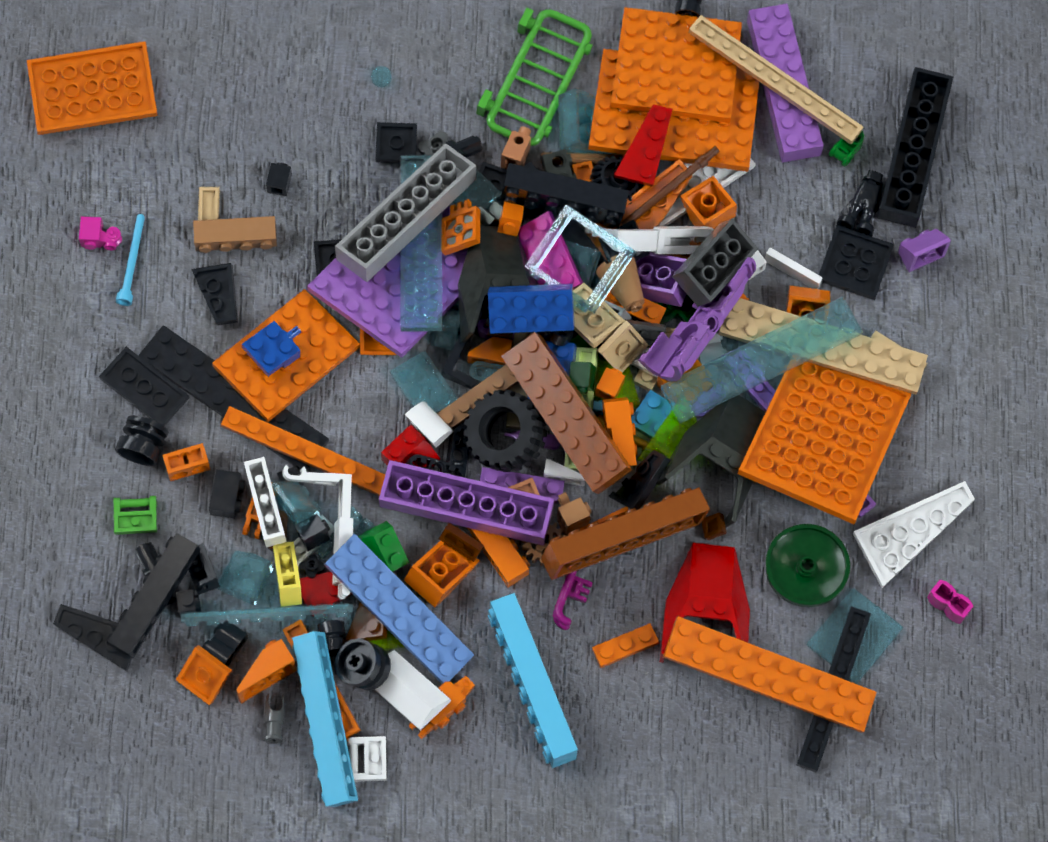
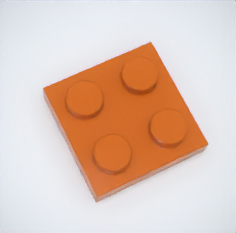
M198 645L192 651L176 681L210 705L214 702L232 670Z

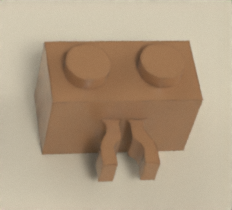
M566 492L558 495V502L561 507L558 508L557 522L560 528L564 529V535L568 536L570 532L589 524L592 512L587 502L583 503L581 497L570 502Z

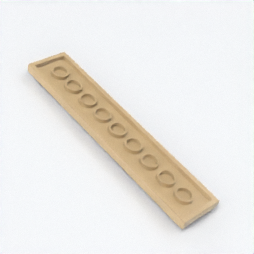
M739 298L719 330V335L915 395L918 393L928 355L742 298Z

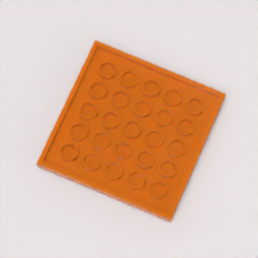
M624 7L611 107L649 112L652 105L655 104L673 109L671 114L673 116L730 123L737 66L688 33L689 28L698 19L697 16H682L681 14L675 15L674 13ZM706 18L740 41L742 22Z

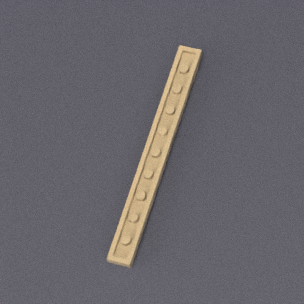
M702 15L689 28L688 33L849 144H852L862 132L863 126Z

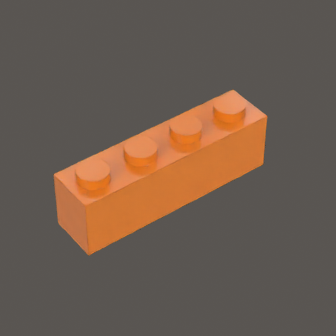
M467 528L472 537L484 545L482 548L483 553L507 588L529 575L528 567H530V564L525 556L521 557L517 552L518 546L513 539L509 540L505 536Z

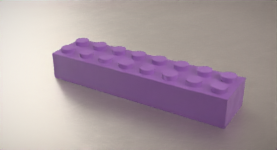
M788 4L749 10L747 24L754 52L809 89ZM762 84L781 162L821 156L823 142L818 122Z
M389 460L379 497V505L386 509L544 546L554 507V499Z

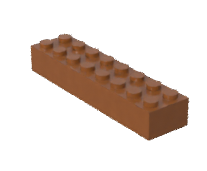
M536 332L532 333L501 356L594 493L600 494L632 471L624 456L541 335Z
M687 488L680 495H668L661 502H649L642 509L636 510V508L625 512L623 516L618 517L614 515L604 523L599 524V522H595L589 525L587 529L582 531L576 529L563 538L557 536L549 541L541 560L551 580L698 526L710 508L700 488L693 490L692 488Z

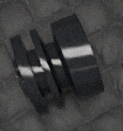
M128 416L126 425L123 427V432L126 435L119 437L115 448L116 453L140 465H157L161 450L158 447L165 444L164 439L168 436V429L158 422L142 416Z

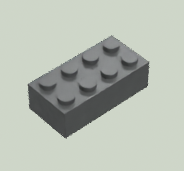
M731 218L720 223L672 277L698 307L710 303L735 276L747 257H752L758 250V247L735 220Z

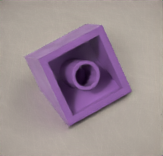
M938 229L932 231L925 230L914 239L907 238L903 240L898 254L908 272H911L945 257L951 240Z

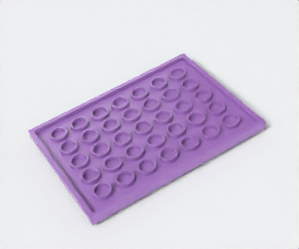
M448 206L368 282L364 281L335 258L307 285V291L402 358L459 300L458 281L468 248L446 256L441 252V218L450 215V207Z

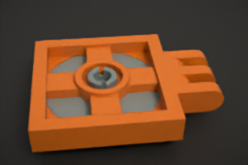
M470 199L464 200V203L461 201L457 205H450V215L441 218V252L445 256L480 243V209L477 206L472 207Z

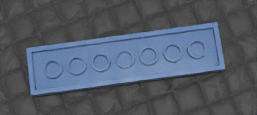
M355 534L324 563L325 567L441 684L449 682L474 656Z

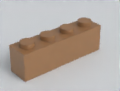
M275 216L193 221L195 250L202 253H208L211 250L227 252L232 249L251 250L252 248L271 249L272 247H277Z

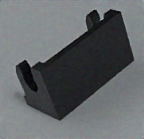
M204 543L199 545L201 551L188 570L198 595L220 587Z

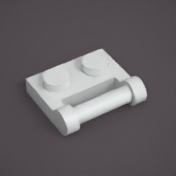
M386 736L347 738L354 781H387ZM359 745H364L365 773H358Z

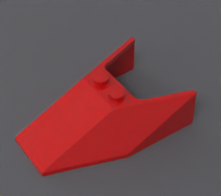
M692 543L665 602L660 663H664L665 658L663 656L676 617L678 616L682 618L690 616L729 621L733 625L735 637L748 643L750 608L735 547Z

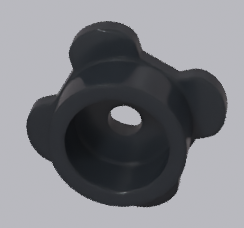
M312 554L309 556V559L300 563V569L304 570L309 578H315L317 574H320L325 569V565L317 559L316 555Z

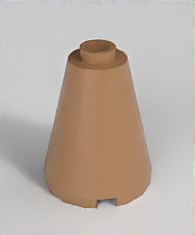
M622 253L611 257L612 262L607 265L603 262L596 271L598 278L626 311L634 313L641 310L645 300L633 255Z

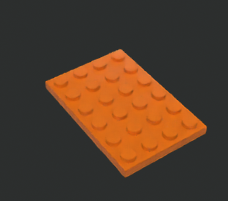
M146 41L27 60L38 135L158 116Z
M304 289L216 359L212 366L269 422L359 349L360 343ZM273 321L286 332L298 326L301 334L294 337L293 342L301 350L300 358L286 368L281 367L269 377L242 348V343Z

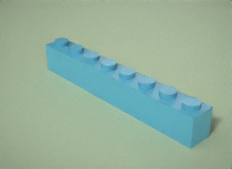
M313 631L293 637L292 648L296 655L297 673L300 676L301 693L306 705L305 714L310 725L309 734L313 741V755L317 761V775L322 786V800L325 803V807H337L358 801L325 632Z

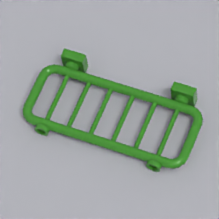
M526 8L518 24L517 32L525 35L527 29L530 31L495 101L492 100L493 92L485 89L477 105L476 114L484 117L486 111H489L486 119L487 125L492 131L506 138L510 137L512 131L495 123V117L498 112L537 128L536 135L531 138V146L539 144L544 136L549 137L552 126L549 124L583 55H589L593 44H590L591 30L586 24L551 9L541 11L536 19H534V10ZM551 17L581 30L584 33L581 43L542 27L543 20ZM538 30L577 46L578 49L573 60L533 43ZM530 46L571 63L565 76L525 59ZM524 62L562 79L557 92L518 76L517 73L522 63ZM514 79L553 95L554 98L549 108L547 109L509 92ZM506 95L546 112L541 125L500 108Z

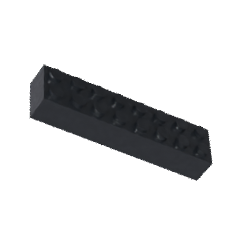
M918 67L914 68L880 202L878 219L914 228L917 227L954 76Z

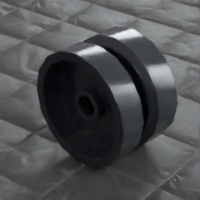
M360 638L349 640L343 644L335 660V670L338 677L344 683L366 691L377 689L383 685L391 669L390 657L387 651L379 645Z

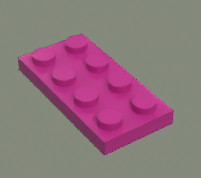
M547 211L520 227L518 236L539 285L573 284L574 290L583 284L552 212Z

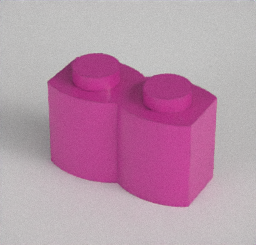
M939 580L927 597L932 606L944 611L951 621L958 624L963 622L973 608L972 602L966 596L956 593L954 587L944 580Z

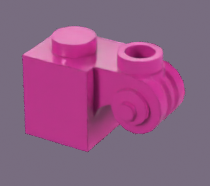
M81 217L79 242L81 247L93 250L104 247V249L112 251L116 250V247L122 242L121 232L117 227H110L104 232L101 217Z

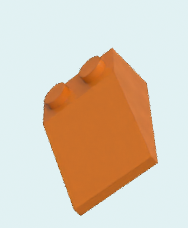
M440 541L410 568L404 581L435 608L461 583L480 560L476 558L473 562Z
M282 639L278 641L272 640L265 645V649L261 651L236 689L241 704L297 671L295 660Z

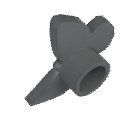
M438 131L430 140L420 142L418 150L420 153L425 154L424 161L426 162L443 144L450 140H448L446 132Z

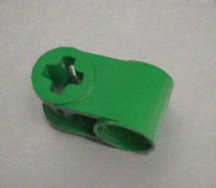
M863 131L857 137L859 141L852 144L841 138L832 147L828 155L830 157L834 156L842 163L843 167H846L862 147L864 140Z

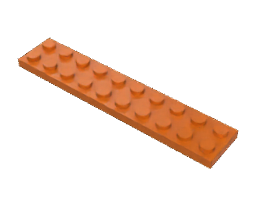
M679 616L676 617L663 656L665 659L860 733L865 731L877 693L871 689Z

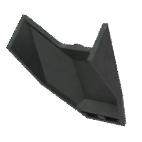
M480 225V243L468 247L458 281L461 343H465L474 333L484 297L488 295L489 287L537 285L519 236L497 232L498 226ZM549 331L536 332L544 340L550 336Z
M732 391L685 431L670 457V463L656 484L659 486L667 481L695 456L702 455L737 478L734 504L725 519L726 527L736 522L753 483V480L737 473L766 412Z

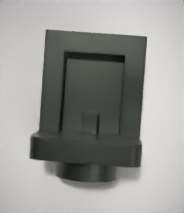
M494 201L488 209L480 206V222L485 226H498L503 206L497 201Z

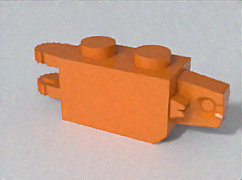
M467 676L454 684L452 682H444L438 688L451 699V702L419 732L418 736L421 739L432 730L435 731L439 727L441 729L449 723L450 716L454 713L459 714L465 708L466 697L475 687V684ZM412 723L409 724L411 729L416 728Z

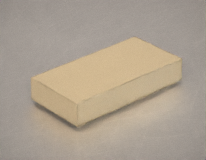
M199 187L198 220L219 219L220 187Z

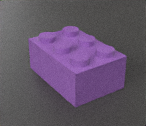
M650 252L649 255L636 261L644 298L654 302L681 307L687 293L675 281L672 275L687 259Z

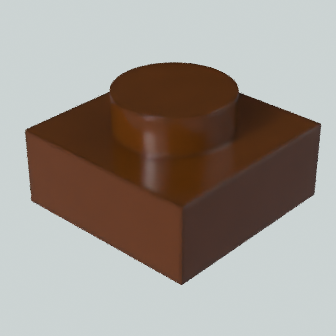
M720 512L703 519L702 526L705 539L711 540L727 534L724 516Z

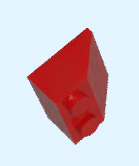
M411 424L381 452V460L387 466L389 460L406 464V461L416 454L438 460L440 458L426 438ZM417 461L413 462V464L417 467H426V465H418Z

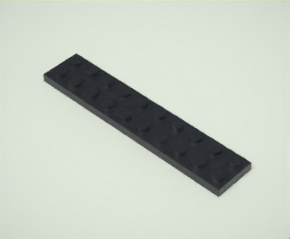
M164 325L138 355L178 387L223 418L229 406L267 422L212 366V363L215 361ZM284 409L267 422L322 447H325L329 442V438L287 409ZM267 447L293 466H297L299 470L303 467L307 470L310 466Z

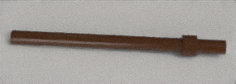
M714 146L704 155L698 156L691 166L629 215L621 224L624 225L633 219L635 221L697 170L709 164L708 161L720 152L719 149Z

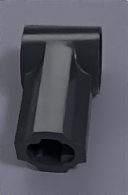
M471 136L458 142L454 140L446 142L447 145L465 158L480 153L483 149L478 136Z

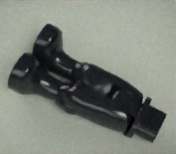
M873 170L868 171L867 176L863 177L862 182L857 188L853 199L849 201L848 214L841 215L836 222L837 225L853 230L857 216L862 212V217L855 231L873 236L874 227L870 224V221L877 213V205L883 186V174Z

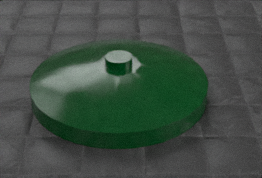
M799 524L783 530L772 541L765 558V572L770 586L783 600L800 607H817L832 601L841 593L849 577L850 559L845 545L833 532L814 524Z

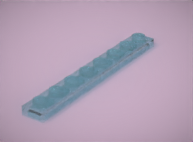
M336 603L181 613V623L185 622L186 626H198V622L207 621V625L220 624V620H228L229 624L242 623L241 619H250V622H263V618L271 617L272 621H282L284 616H293V620L306 619V615H314V618H327V614L336 613V617H347L348 613L353 612V604Z

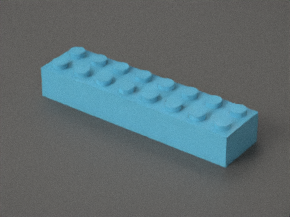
M515 593L491 601L490 609H488L491 627H496L497 634L495 636L499 646L504 647V660L507 666L511 665L512 680L515 685L519 684L520 700L523 705L527 704V717L530 724H535V737L538 744H543L544 751L542 754L546 764L550 763L551 767L555 768L576 760L577 746Z

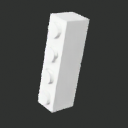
M261 457L246 461L244 465L265 545L270 547L285 543L286 538L265 458Z

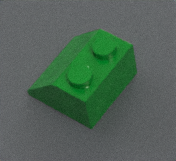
M387 521L357 536L392 572L409 563L393 526Z

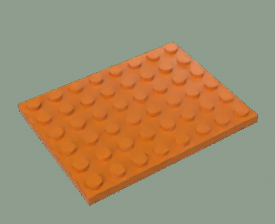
M603 49L588 150L625 155L648 112L611 107L618 50ZM737 67L730 123L671 115L660 160L676 162L680 159L683 163L693 164L698 156L704 155L716 146L720 152L708 161L709 164L707 166L748 172L759 81Z
M792 357L737 474L851 524H855L911 397V393Z

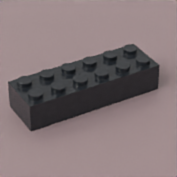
M509 163L500 200L522 205L529 210L540 209L544 210L545 213L550 211L552 214L564 215L568 219L578 218L583 219L586 223L593 224L596 222L603 224L607 228H618L625 213L629 191Z

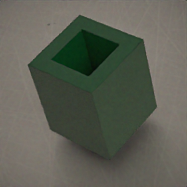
M571 361L569 377L581 394H587V391L594 392L596 367L591 362Z

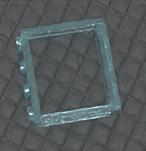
M565 205L524 267L530 270L528 274L536 280L544 279L546 281L544 285L561 284L538 267L570 219H573L620 250V252L588 300H584L573 292V299L578 302L576 307L585 313L587 310H590L595 314L636 251L568 205Z

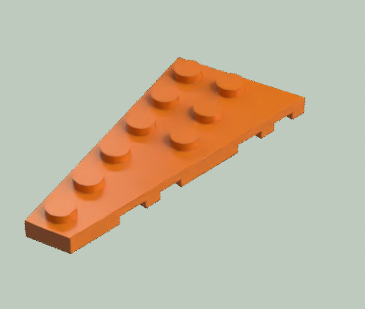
M680 159L655 178L653 187L645 185L631 196L632 201L627 199L622 221L687 169ZM692 175L636 220L639 229H654V226L661 224L692 178ZM596 223V224H595V225L602 226V227H604V228H606V229H616V228H617V227H615V228H607V227H605L603 224H600V223ZM586 233L608 263L599 242V237L592 236V233Z

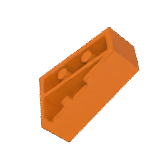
M627 397L603 399L605 430L630 466L637 465V445L634 443L633 435H636L635 424L631 421V415H634L633 403L629 402Z

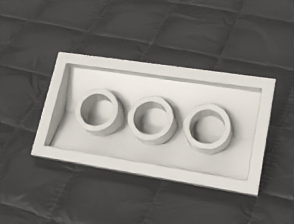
M393 650L388 653L391 662L388 678L383 685L374 690L421 730L451 702V699Z

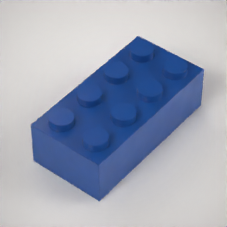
M573 284L489 287L490 334L574 330Z

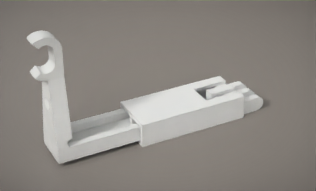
M585 225V233H592V236L601 238L615 251H651L656 254H692L700 245H689L690 241H692L690 237H694V242L696 243L703 242L714 230V228L709 226H654V229H606L599 225Z
M286 465L282 470V475L287 481L329 486L339 484L338 520L334 523V554L353 535V518H350L352 474L306 472V468L303 467L300 470L301 475L297 476L290 475L288 473L289 467ZM332 575V585H338V598L343 600L350 594V591Z

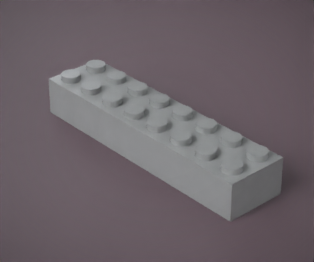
M445 143L335 245L336 260L368 282L476 180V165Z

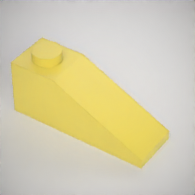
M294 541L274 545L273 552L281 607L301 605V584Z

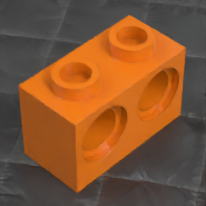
M203 443L162 455L170 482L211 470Z

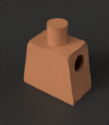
M521 126L518 132H511L501 155V168L507 169L509 163L520 166L525 165L531 147V130L529 128Z

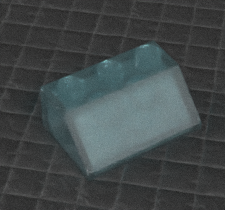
M578 88L558 95L560 150L566 149V153H605L588 150L596 96Z

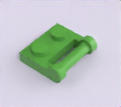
M150 496L149 498L122 500L121 498H114L115 535L157 533V497ZM150 506V510L121 512V508Z

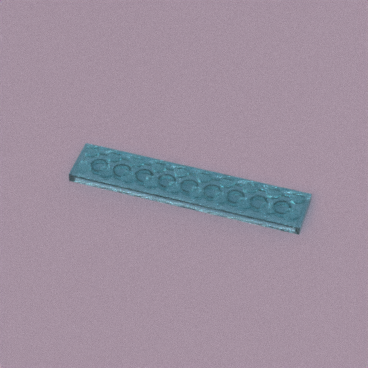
M432 155L401 156V184ZM442 212L401 250V332L442 331Z
M841 297L683 374L678 381H669L661 385V389L678 421L682 423L861 335L863 331L844 297Z

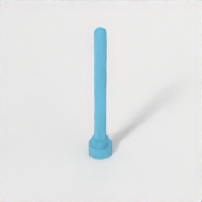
M138 214L136 218L123 287L116 296V303L123 306H130L133 301L130 289L145 219L143 214Z

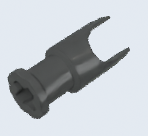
M269 693L266 696L264 722L266 724V736H264V741L267 743L276 744L283 742L281 725L284 724V695L281 696L280 711L270 708Z

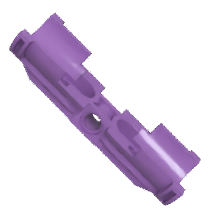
M747 257L735 276L710 303L699 307L693 303L692 307L697 310L688 322L681 321L669 338L664 332H661L646 354L643 353L639 358V362L651 373L662 379L678 381L683 373L695 363L743 294L745 284L756 270L755 260Z

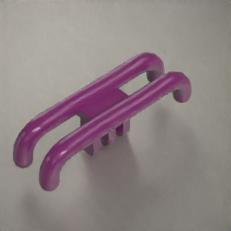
M577 571L566 575L553 610V620L563 630H568L572 622L570 618L563 614L567 597L586 603L587 598L581 596L580 593L589 595L590 590L583 588V586L591 588L593 584L588 580L575 576Z

